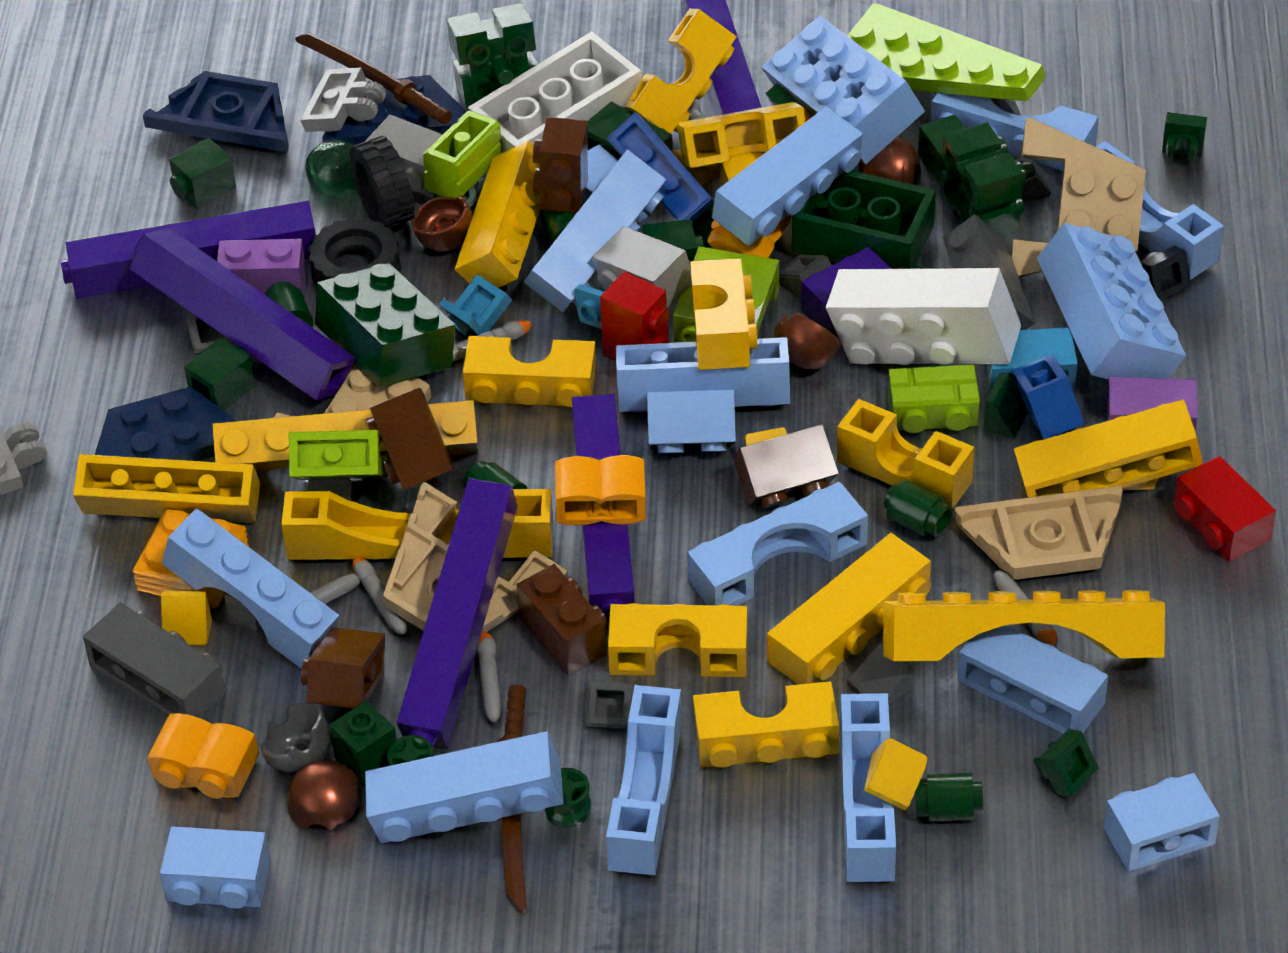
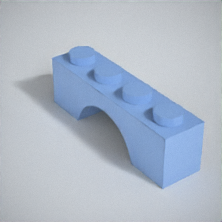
M937 93L932 100L931 122L954 114L965 128L988 122L996 135L1003 137L1008 153L1011 156H1021L1026 118H1033L1096 147L1099 116L1061 105L1046 114L1020 116L1000 109L990 98ZM1034 159L1038 164L1063 171V162Z
M1106 141L1096 146L1101 150L1135 164L1132 159ZM1144 189L1139 244L1150 252L1153 250L1162 252L1172 246L1184 250L1189 280L1219 261L1224 225L1194 204L1180 213L1170 212L1157 204Z
M839 481L824 489H818L809 496L792 504L779 507L772 513L753 522L742 524L733 531L712 541L703 542L696 548L688 551V581L707 605L728 604L738 606L754 598V575L764 562L774 556L788 552H805L817 555L831 562L867 545L868 515Z
M196 508L168 537L162 564L196 590L203 587H213L228 593L240 601L260 623L266 635L267 643L302 669L304 659L312 655L318 641L321 642L332 627H336L339 614Z
M634 686L628 718L623 779L618 798H613L606 834L608 871L656 875L682 728L681 689Z
M888 693L841 694L840 740L846 882L895 881L896 835L894 808H892V804L864 791L871 755L886 739L890 738Z

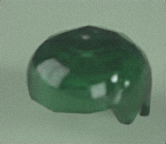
M344 139L325 140L313 148L305 163V174L313 189L324 195H338L347 189L357 190L350 168L349 157L350 147L355 144Z

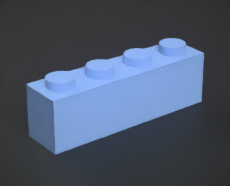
M826 106L716 190L712 218L748 246L761 236L766 237L770 235L778 223L786 216L798 213L805 202L813 195L825 192L835 178L844 171L846 173L852 171L857 166L862 155L860 148L863 133Z
M627 149L534 266L524 283L562 313L571 302L576 305L574 289L579 284L593 288L587 282L593 273L597 272L592 256L623 226L635 231L640 228V225L634 221L642 211L649 216L664 196L658 190L666 179Z
M787 337L757 339L758 349L750 350V367L698 370L696 342L616 345L619 412H647V392L734 389L735 407L758 405L771 407L780 404H790Z
M548 731L365 771L366 817L381 844L391 841L400 842L410 837L437 831L446 832L456 827L479 822H492L502 817L520 813L538 812L548 807L564 804L560 757Z

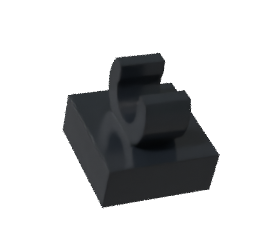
M1172 246L1162 252L1153 250L1140 257L1141 265L1148 273L1149 281L1161 301L1190 287L1184 250Z

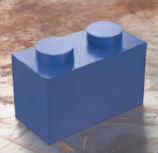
M1053 355L1012 370L1028 415L1043 439L1071 432L1076 427L1085 424L1069 379Z

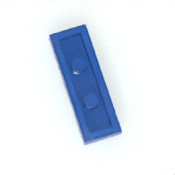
M636 111L606 138L620 156L628 149L666 179L658 190L664 196L660 202L677 221L691 219L693 222L714 203L713 198Z

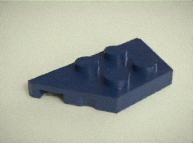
M203 71L193 78L187 86L179 88L168 96V105L157 112L150 108L143 114L145 128L287 152L289 149L278 83Z
M430 75L398 78L397 80L399 81L408 79L414 82L417 90L423 93L424 96L429 97L432 101L440 104L441 107L443 106L452 113L449 123L441 125L438 123L439 121H435L423 113L422 110L415 108L414 105L409 103L404 105L396 101L394 94L385 90L386 95L383 102L377 104L378 111L375 118L369 119V121H356L348 116L341 130L324 132L322 136L324 152L350 149L354 145L365 142L389 115L443 135L454 123H458V119L467 111Z
M190 386L108 409L95 455L199 461L215 456L213 423L236 422L237 420Z

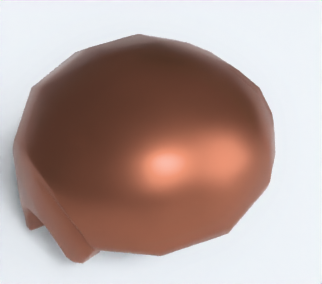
M896 137L866 165L860 161L859 170L860 173L914 185L917 175L921 174V165L918 152L914 146L907 140Z
M445 196L430 199L419 207L415 217L411 219V224L415 236L425 248L436 252L454 250L463 245L473 214L462 196H458L456 199Z
M795 313L788 321L786 319L789 315L785 314L775 327L774 338L787 337L789 363L803 369H818L825 366L841 346L840 340L830 331L801 314Z
M327 760L310 762L297 771L287 794L288 814L304 829H307L312 824L324 825L328 830H332L337 824L351 819L357 811L362 798L360 781L355 773L344 764Z

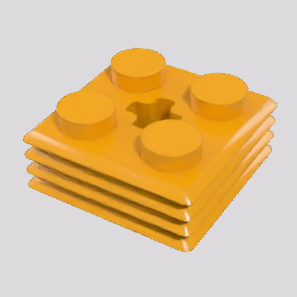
M166 509L132 570L135 573L136 589L159 596L165 590L207 592L209 607L217 608L225 594L224 591L213 587H203L196 590L162 564L168 537L190 515V513L182 510ZM212 519L249 547L245 526L222 519Z

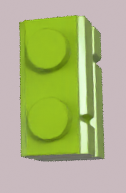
M471 110L467 111L458 119V123H454L423 153V164L426 170L424 172V187L429 192L442 197L447 196L456 199L458 196H463L489 170L492 158L501 154V143L499 142L501 139V124L495 119Z
M974 364L888 370L889 411L897 414L898 431L918 433L925 429L943 428L959 431L967 427H978L980 397Z

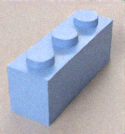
M1004 625L980 633L967 641L959 651L957 681L1061 733H1064L1067 729L1078 730L1084 733L1105 705L1108 675L1089 663H1083L1060 652L1050 644L1042 643L1019 632L1012 625Z

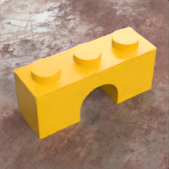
M689 8L668 40L669 43L680 50L684 57L685 68L682 76L677 81L667 84L655 75L645 74L623 107L632 112L636 111L643 119L659 128L665 129L670 134L673 131L678 132L677 123L688 120L690 113L687 110L694 99H701L710 88L712 80L709 77L717 65L722 67L731 57L734 51L732 43L737 36L700 9Z
M796 102L679 122L677 123L683 163L693 168L730 161V157L740 154L767 152L805 123L803 106Z
M741 258L690 261L698 370L750 367V350L758 349L751 275H743Z
M469 336L463 367L465 401L474 400V402L572 407L571 397L594 395L597 373L595 341L553 339L551 352L545 359L535 363H524L512 356L511 338Z
M861 399L855 402L837 426L836 462L890 485H899L907 479L943 496L946 503L953 508L972 483L975 447L935 431L923 448L916 447L900 435L897 429V414Z
M611 604L608 638L610 675L655 676L656 661L663 652L673 648H685L693 651L699 657L701 677H746L747 606H732L728 604Z
M831 681L785 686V708L779 714L767 718L756 717L746 712L741 705L739 691L693 695V723L700 768L728 767L734 764L753 762L772 763L783 759L819 758L825 755L839 754V721Z

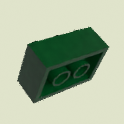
M844 171L833 180L825 192L813 195L805 202L798 213L792 215V252L803 255L828 256L829 261L838 263L845 257L869 247L891 269H915L934 227L936 190L856 171L848 173Z
M390 263L376 264L368 269L349 274H339L334 278L317 282L315 325L332 342L355 357L354 363L379 388L452 367L455 324Z

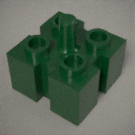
M523 3L492 9L493 18L481 20L477 12L446 18L450 47L457 59L452 61L456 89L466 108L538 65L531 52L536 50L533 21Z
M988 122L943 135L942 160L946 165V170L941 171L940 196L953 215L959 214L962 224L975 214L1004 237L1019 233L1020 215L1024 213V205L1021 199L1022 185H1025L1026 179L1035 176L1036 171L1031 161L1024 163L1015 162L1010 153H1008L1003 137L997 136Z

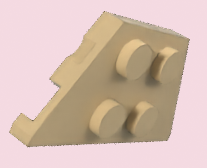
M1122 486L959 506L954 507V521L1013 580L1101 569L1122 503L1123 489Z

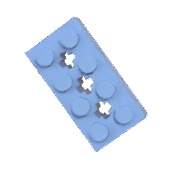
M820 15L761 67L772 84H779L808 111L811 117L827 106L862 132L863 138L860 148L862 155L860 161L865 165L925 112L906 80Z
M1063 223L1037 257V260L1090 374L1109 379V376L1168 379L1184 360L1186 354L1178 340V333L1172 327L1164 311L1163 303L1157 297L1149 281L1148 273L1143 269L1135 253L1134 245L1127 238L1120 235L1112 236L1097 232L1087 226L1079 227Z

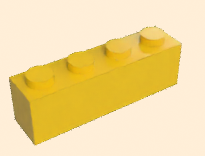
M529 141L492 158L454 269L469 284L477 274L497 288L518 279L540 211V193L533 192L535 169L540 167L539 163H533V145Z
M1184 399L1161 404L1148 410L1120 416L1113 420L1085 428H1078L1068 433L1013 448L1028 498L1114 486L1125 488L1192 469L1203 464L1198 438Z
M79 454L73 496L83 514L161 518L166 509L182 510L191 514L197 508L212 519H222L230 523L255 524L260 481L252 464Z
M888 534L767 633V662L797 685L827 680L836 671L838 665L850 655L860 653L868 641L884 628V601H898V593H925L927 596L931 588V560L894 534Z

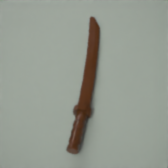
M311 33L300 34L295 38L297 43L348 68H362L366 78L384 86L383 88L394 94L396 101L404 105L407 103L414 105L415 108L422 110L423 113L435 121H439L438 123L441 125H446L451 120L452 113L443 106L441 107L440 104L432 101L429 97L424 96L423 93L417 90L414 82L408 79L399 81L372 64Z
M512 685L508 689L509 699L507 700L505 734L504 737L498 739V742L523 736L521 734L523 733L527 690L522 685ZM520 813L502 817V841L506 894L519 913L525 914L527 912L523 873Z

